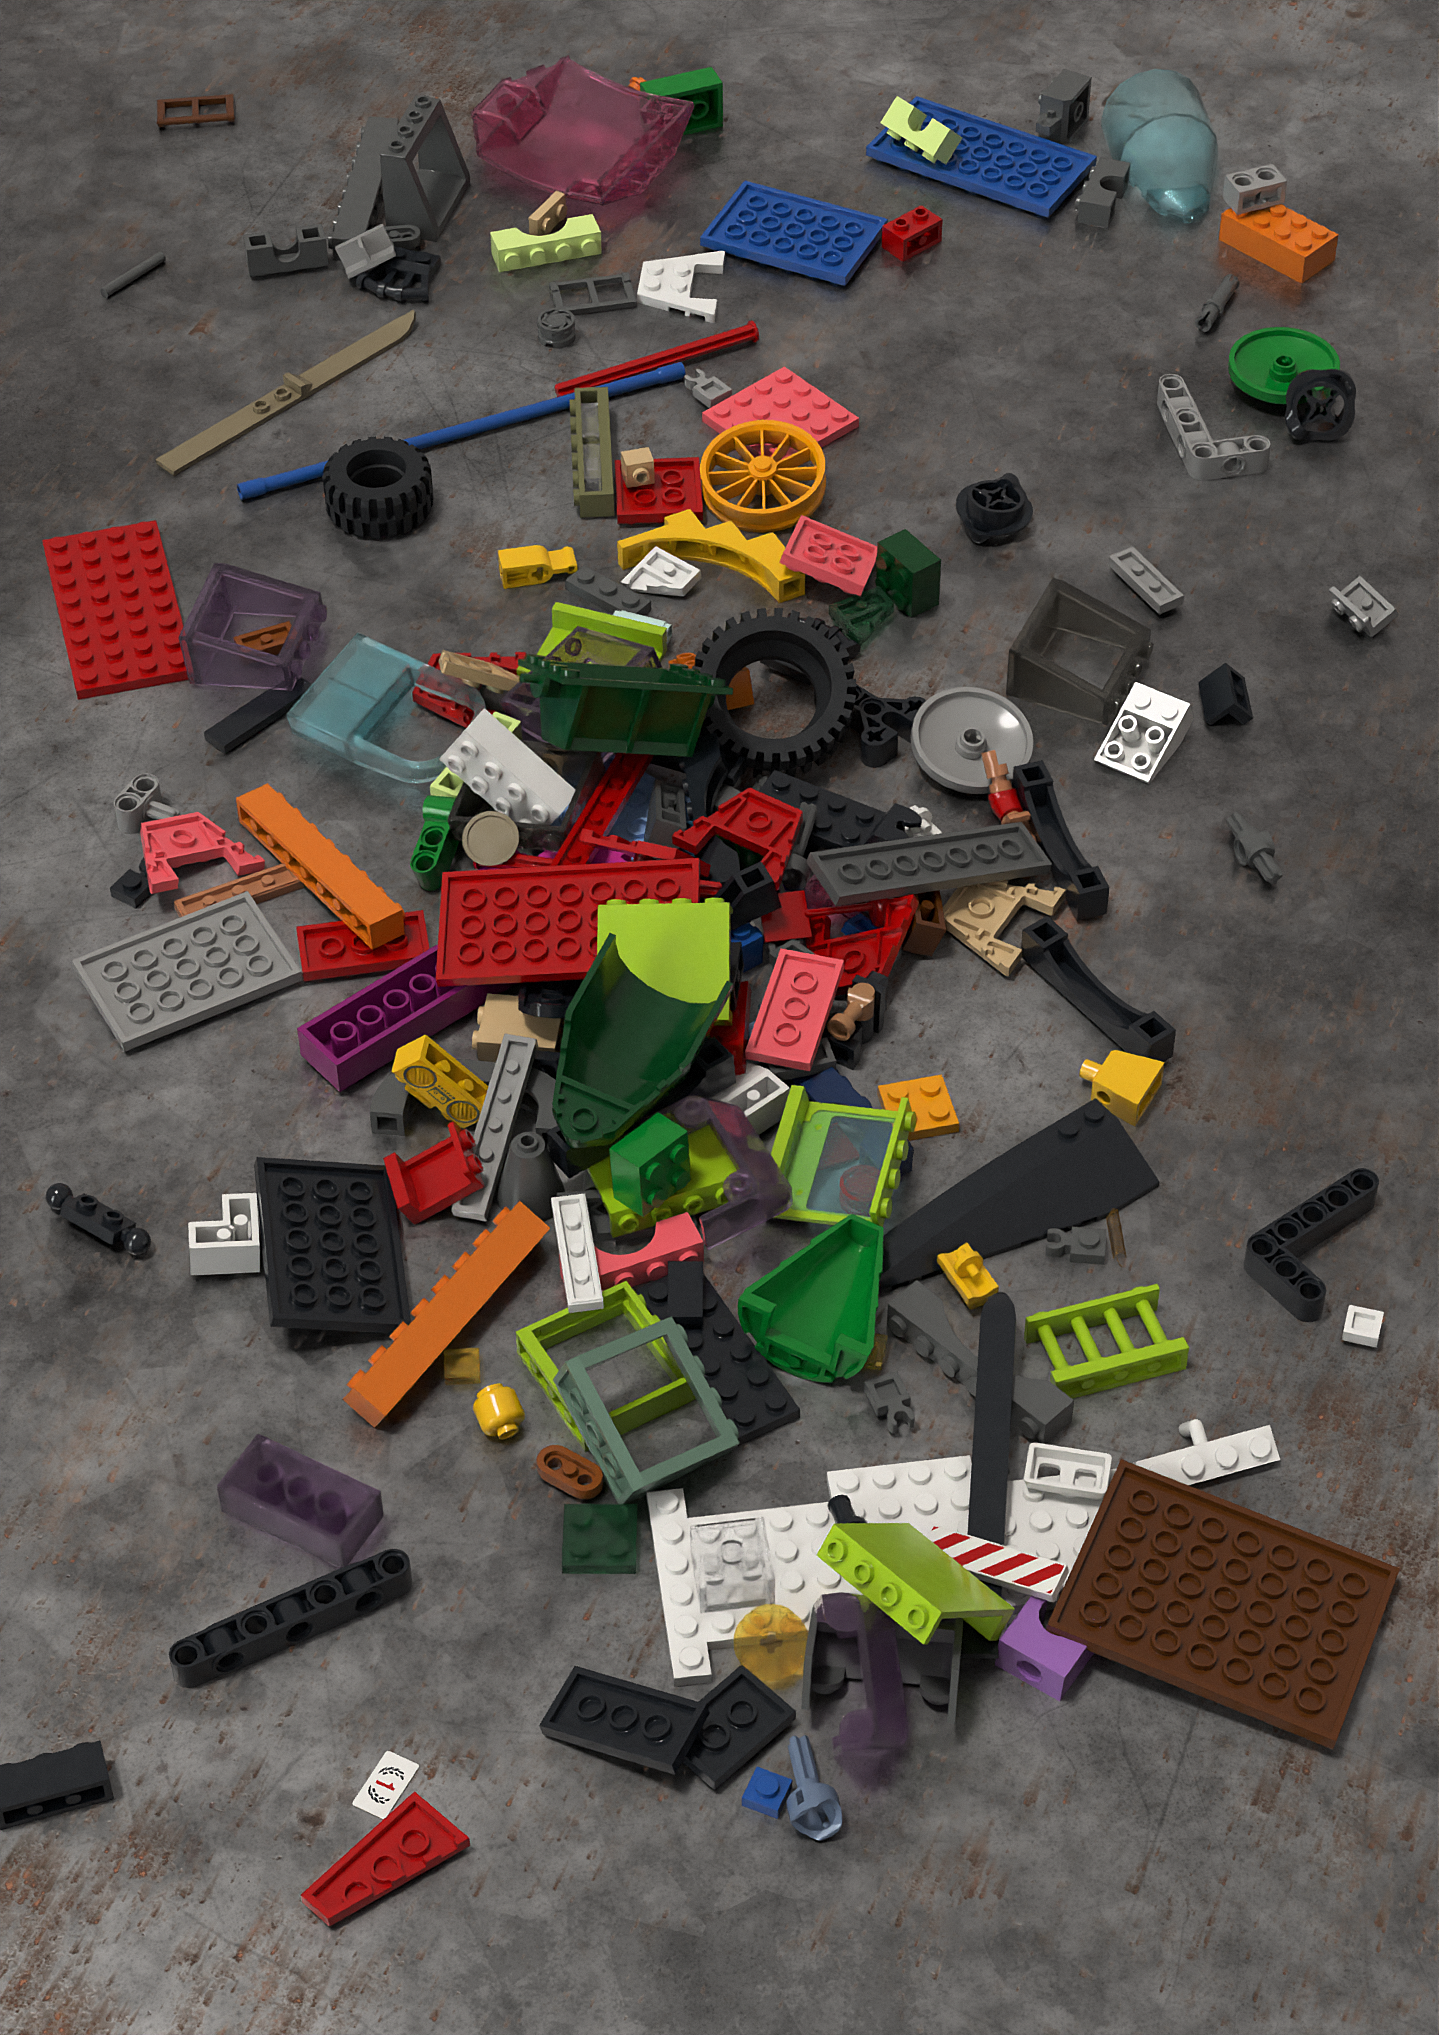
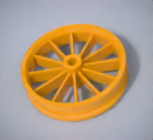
M749 421L723 431L707 446L700 463L702 495L710 512L721 522L725 523L732 520L739 530L747 532H775L797 525L801 515L809 517L821 504L826 491L825 457L820 445L805 430L782 421ZM761 444V456L754 458L746 446ZM764 444H779L771 457L764 456ZM789 448H793L798 451L782 459ZM736 450L745 462L727 455ZM808 461H811L814 465L812 467H797ZM717 465L731 471L713 472V469ZM814 480L811 487L797 482ZM712 485H729L718 491H715ZM782 490L800 496V498L791 502ZM745 492L737 505L728 502V500ZM756 494L762 496L763 509L747 508ZM773 494L782 506L766 509V496Z

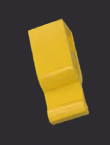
M533 545L498 550L499 572L503 589L542 584L550 580L553 574L566 572L573 574L578 570L572 547L567 546L561 550L547 551L543 546Z

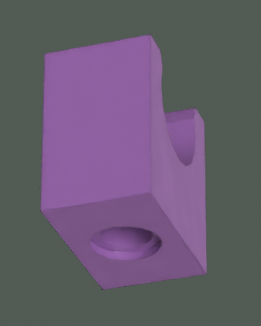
M1031 1596L999 1639V1658L995 1660V1665L1056 1700L1061 1701L1094 1653L1086 1650L1087 1646L1046 1631L1042 1625L1048 1601Z

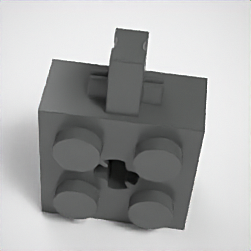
M1063 69L1057 77L1052 79L1051 84L1041 91L1038 99V104L1041 105L1040 114L1036 122V132L1039 133L1038 137L1059 144H1067L1088 122L1092 77Z

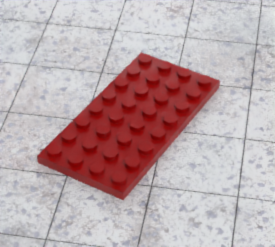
M156 520L42 540L78 700L196 678Z
M699 858L442 872L436 965L437 986L584 979L597 956L598 905H607V901L613 899L625 900L626 904H639V900L656 899L659 900V904L672 903L673 899L687 898L691 899L692 903H700Z

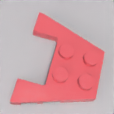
M199 812L141 823L140 835L151 894L178 889L179 878L172 868H179L182 865L208 862L211 859L224 857L236 874L241 876L264 870L265 860L259 855L253 857L246 852L243 843H234L225 837L226 831Z

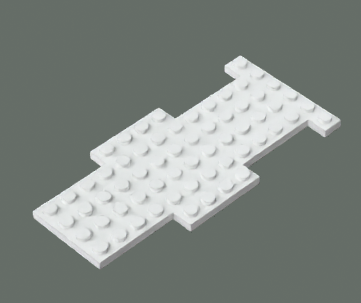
M970 1455L827 1472L830 1499L837 1495H847L856 1516L863 1517L867 1520V1523H910L926 1537L933 1524L967 1534L972 1465ZM1110 1469L1108 1487L1116 1469ZM1086 1472L1076 1473L1073 1484L1095 1488L1096 1475ZM1060 1475L1039 1477L1037 1479L1059 1482ZM1024 1479L1008 1481L1004 1546L1066 1564L1069 1569V1573L1055 1602H1047L1046 1610L1054 1609L1103 1498L1098 1500L1033 1490L1026 1486ZM683 1488L647 1492V1504L674 1687L712 1682L708 1650L808 1638L812 1607L817 1602L835 1600L874 1604L816 1556L833 1524H836L827 1507L828 1502L687 1518ZM1002 1587V1599L1015 1608L1013 1614L1019 1613L1031 1595ZM1006 1624L1005 1628L1003 1629V1631H1002V1633H1001V1635H1000V1638H1001V1636L1004 1634V1632L1007 1630V1628H1008V1627H1007V1624ZM867 1638L874 1645H880L886 1641Z

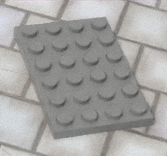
M248 891L72 959L74 971L124 1052L303 980L302 971Z

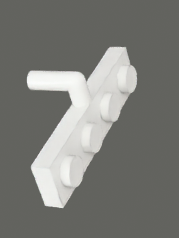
M1193 1419L1182 1423L1179 1426V1433L1183 1437L1191 1436L1194 1446L1133 1462V1464L1186 1485H1192L1278 1461L1280 1457L1270 1425L1208 1442L1202 1422L1198 1419Z

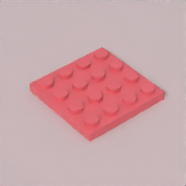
M785 366L702 412V422L719 434L735 425L749 421L776 420L793 424L805 430L818 442L821 448L859 427V417ZM761 444L746 446L754 458L761 456ZM764 444V456L771 457L779 444ZM789 448L782 459L798 451L793 448Z

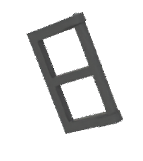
M629 272L579 280L549 282V289L555 308L567 309L573 315L637 307V300ZM622 282L626 299L599 302L595 286ZM587 287L591 303L564 307L560 290Z

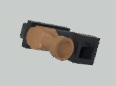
M871 971L866 978L856 975L852 980V988L849 987L847 992V1007L843 1014H835L827 1023L829 1034L826 1037L837 1064L854 1070L860 1061V1047L862 1044L871 1041L874 1032L879 1034L883 1029L884 1012L887 1009V1001L885 1000L889 979L887 976L875 971Z

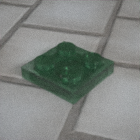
M564 1504L562 1574H636L637 1504Z

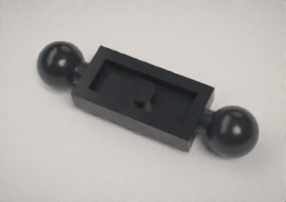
M56 1183L48 1188L46 1192L47 1204L55 1210H61L60 1215L111 1245L122 1240L125 1249L130 1254L142 1255L150 1248L151 1237L149 1233L142 1228H135L136 1222L125 1217L120 1211L111 1209L99 1202L94 1196L85 1193L73 1197L70 1187L63 1183Z

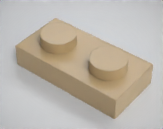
M555 191L529 217V235H547L560 221L564 220L567 214L565 193Z

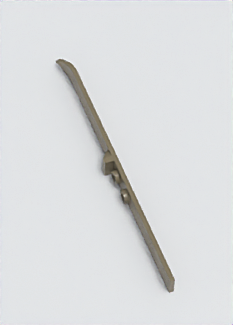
M412 310L380 327L298 376L289 372L284 374L283 385L158 457L156 464L175 476L401 343L410 335L416 320L415 311Z

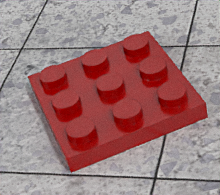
M699 457L654 459L655 483L630 488L626 487L622 476L621 460H614L617 524L663 523L664 517L691 509L699 521H703Z

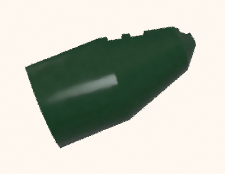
M609 933L565 1014L552 1112L567 1144L572 1148L605 1146L613 1143L685 1080L733 989V983L726 981L717 1000L710 1003H689L669 997L648 986L629 970L619 956L616 935Z

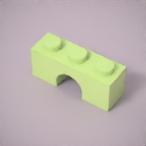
M896 96L880 122L889 128L886 133L900 141L901 137L905 138L904 145L915 152L919 148L924 151L922 156L934 164L938 159L946 165L963 137L933 118L928 126L921 131V125L927 115Z

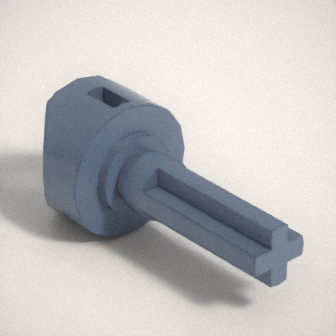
M794 1735L789 1739L790 1744L788 1745L797 1789L787 1799L790 1823L803 1834L818 1841L824 1840L837 1833L842 1826V1811L838 1793L828 1784L819 1782L808 1736L804 1735L798 1738ZM828 1816L829 1822H825L824 1818Z

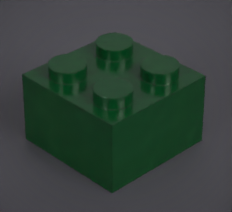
M906 529L877 542L875 584L878 591L885 594L894 602L898 609L903 610L910 618L939 605L941 559Z

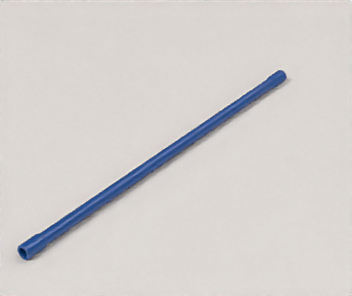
M678 362L657 368L654 371L596 387H608L609 398L648 386L682 379L686 372L683 363ZM575 392L407 438L404 441L409 446L413 444L421 450L569 409V400L575 399ZM328 460L266 478H257L237 484L238 495L241 500L264 495L269 491L320 478L323 476V469Z

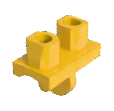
M968 1243L963 1244L953 1252L937 1255V1263L946 1274L950 1283L957 1289L969 1309L973 1310L984 1305L988 1297L998 1293L999 1286L983 1265L982 1256L977 1251H973Z

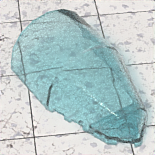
M1161 69L1135 74L1115 89L1107 99L1103 111L1101 127L1111 156L1114 160L1131 163L1129 183L1132 187L1137 186L1142 191L1141 196L1157 213L1164 216L1171 213L1183 218V223H1191L1195 215L1199 212H1206L1210 207L1218 161V145L1215 131L1200 92L1189 78L1176 71Z

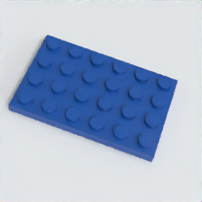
M744 181L701 235L700 246L715 251H725V253L737 257L754 260L762 264L772 265L787 271L801 273L809 277L845 286L881 238L882 226L888 223V219Z

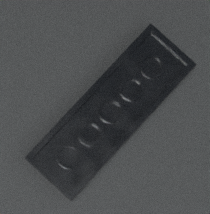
M703 1273V1324L680 1325L687 1334V1346L692 1355L698 1356L704 1366L705 1375L703 1376L709 1387H714L720 1395L722 1401L721 1409L726 1419H731L739 1432L738 1446L800 1418V1408L763 1356L756 1350L754 1343L744 1333L737 1319ZM668 1275L635 1289L637 1295L642 1294L647 1309L651 1315H657L660 1321L667 1318Z

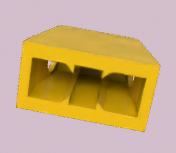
M1113 1050L1102 1065L1086 1059L1081 1066L1079 1077L1092 1082L1091 1100L1096 1098L1112 1114L1130 1125L1136 1126L1162 1085L1164 1062Z

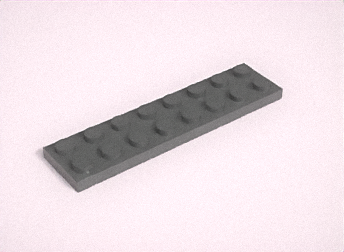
M1022 822L810 852L806 861L835 906L1047 874L1052 866L1050 860Z

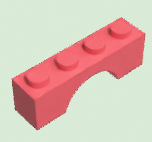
M688 1212L656 1222V1230L651 1242L635 1253L615 1255L606 1253L594 1246L602 1291L624 1281H627L633 1287L667 1276L668 1261H703L704 1263V1242ZM560 1261V1276H561V1278H562V1280H563V1274H562V1268H561V1261Z

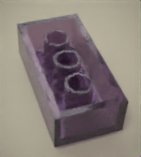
M260 1434L255 1436L217 1485L222 1512L338 1568L349 1565L384 1517L381 1491Z

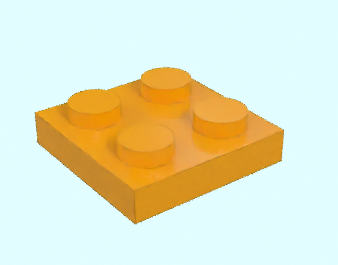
M942 1074L879 1085L877 1087V1095L882 1110L898 1111L901 1097L909 1099L912 1112L916 1113V1127L914 1132H909V1141L959 1132V1121Z

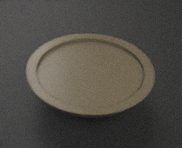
M486 811L474 816L467 823L463 831L462 843L466 854L474 862L484 866H495L506 862L513 856L519 844V832L514 821L507 815L497 811Z

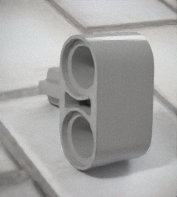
M142 773L134 777L114 800L117 827L121 832L127 834L139 832L141 823L149 822L152 818L159 820L180 815L178 809L162 804L159 780L157 776L150 773Z

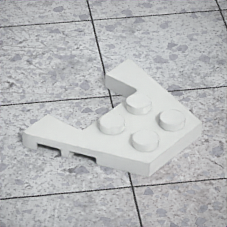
M725 251L643 262L637 292V303L669 311L670 307L685 311V316L690 317V315L697 314L704 316L706 322L715 323L717 299L691 298L695 273L723 274Z

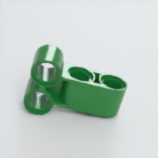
M428 795L424 800L422 812L425 823L410 861L411 869L423 890L434 891L442 886V872H449L459 843H462L463 831L470 819L468 816H462L463 808L460 798Z

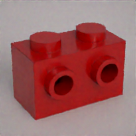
M920 205L882 226V248L904 262L942 241L943 219Z

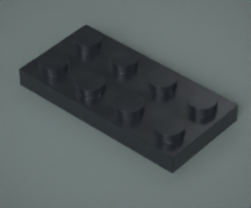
M574 1666L539 1726L543 1735L675 1775L710 1712L707 1704Z

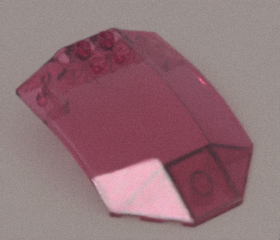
M569 55L560 58L551 67L546 68L543 64L527 70V75L513 81L511 77L502 79L471 111V118L474 123L473 132L478 157L514 179L550 194L559 191L565 194V198L603 206L634 195H640L664 171L665 167L676 155L678 145L694 109V103L650 94L620 85L572 61Z

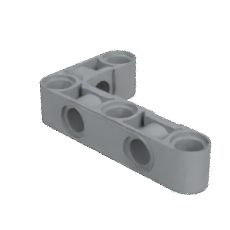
M1165 374L1160 377L1157 406L1178 454L1182 458L1188 474L1193 479L1206 481L1261 473L1267 469L1271 446L1268 438L1261 435H1251L1213 441L1183 378L1176 374Z

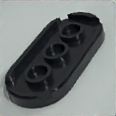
M580 979V981L522 982L518 995V1010L536 1017L565 1018L566 1010L584 979Z

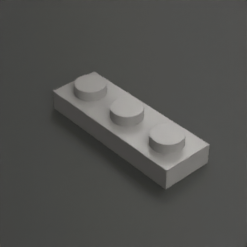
M1133 546L1109 556L1108 565L1158 614L1183 605L1184 595Z

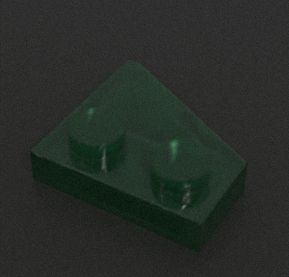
M878 586L862 592L861 596L854 595L829 605L828 614L851 640H855L861 646L894 612V602Z

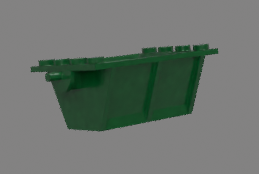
M527 654L526 659H518L519 666L533 671L532 674L521 673L520 682L530 683L532 695L535 698H540L542 740L564 750L692 757L707 709L711 708L714 704L716 695H733V688L725 686L726 680L713 678L711 674L700 673V670L690 669L687 665L670 664V669L561 662L545 659V656Z

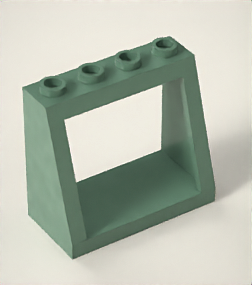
M672 1316L565 1361L553 1379L592 1456L602 1470V1474L619 1507L732 1452L739 1444V1432L736 1425L731 1419H726L721 1409L722 1401L720 1395L714 1387H709L703 1376L705 1375V1369L698 1356L692 1355L687 1346L688 1337L684 1328L680 1324L676 1325ZM663 1337L717 1438L639 1472L586 1371L625 1352Z

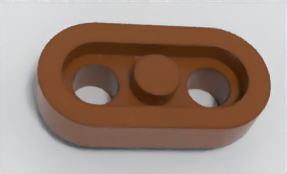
M550 1445L539 1452L537 1456V1471L539 1476L546 1482L578 1499H591L601 1492L603 1488V1474L600 1467L595 1463L560 1445ZM554 1466L560 1467L557 1470L551 1469Z

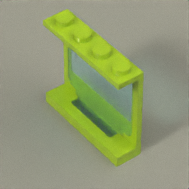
M791 1085L757 1198L763 1216L835 1225L849 1215L854 1214L883 1227L885 1218L889 1219L892 1213L891 1196L893 1189L897 1190L900 1184L901 1174L899 1168L901 1161H905L908 1155L909 1132H914L916 1127V1113L912 1112L909 1099L901 1097L898 1111L811 1102L808 1099L804 1086Z

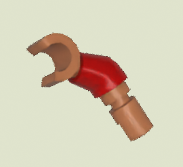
M995 750L981 753L986 777L991 779L992 782L989 785L990 794L987 795L991 810L1001 821V825L1022 822L1036 841L1028 821L1031 814L1028 811H1023L1016 788H1012L1011 780L1006 779V775L1009 774L1007 763L998 764Z

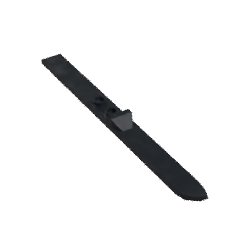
M1004 1292L994 1293L984 1304L980 1317L967 1535L1004 1546L1008 1474H1010L1009 1451L1016 1313L1014 1304L1009 1296ZM980 1580L1002 1598V1586ZM963 1620L961 1658L998 1659L1000 1636L998 1640L989 1641Z

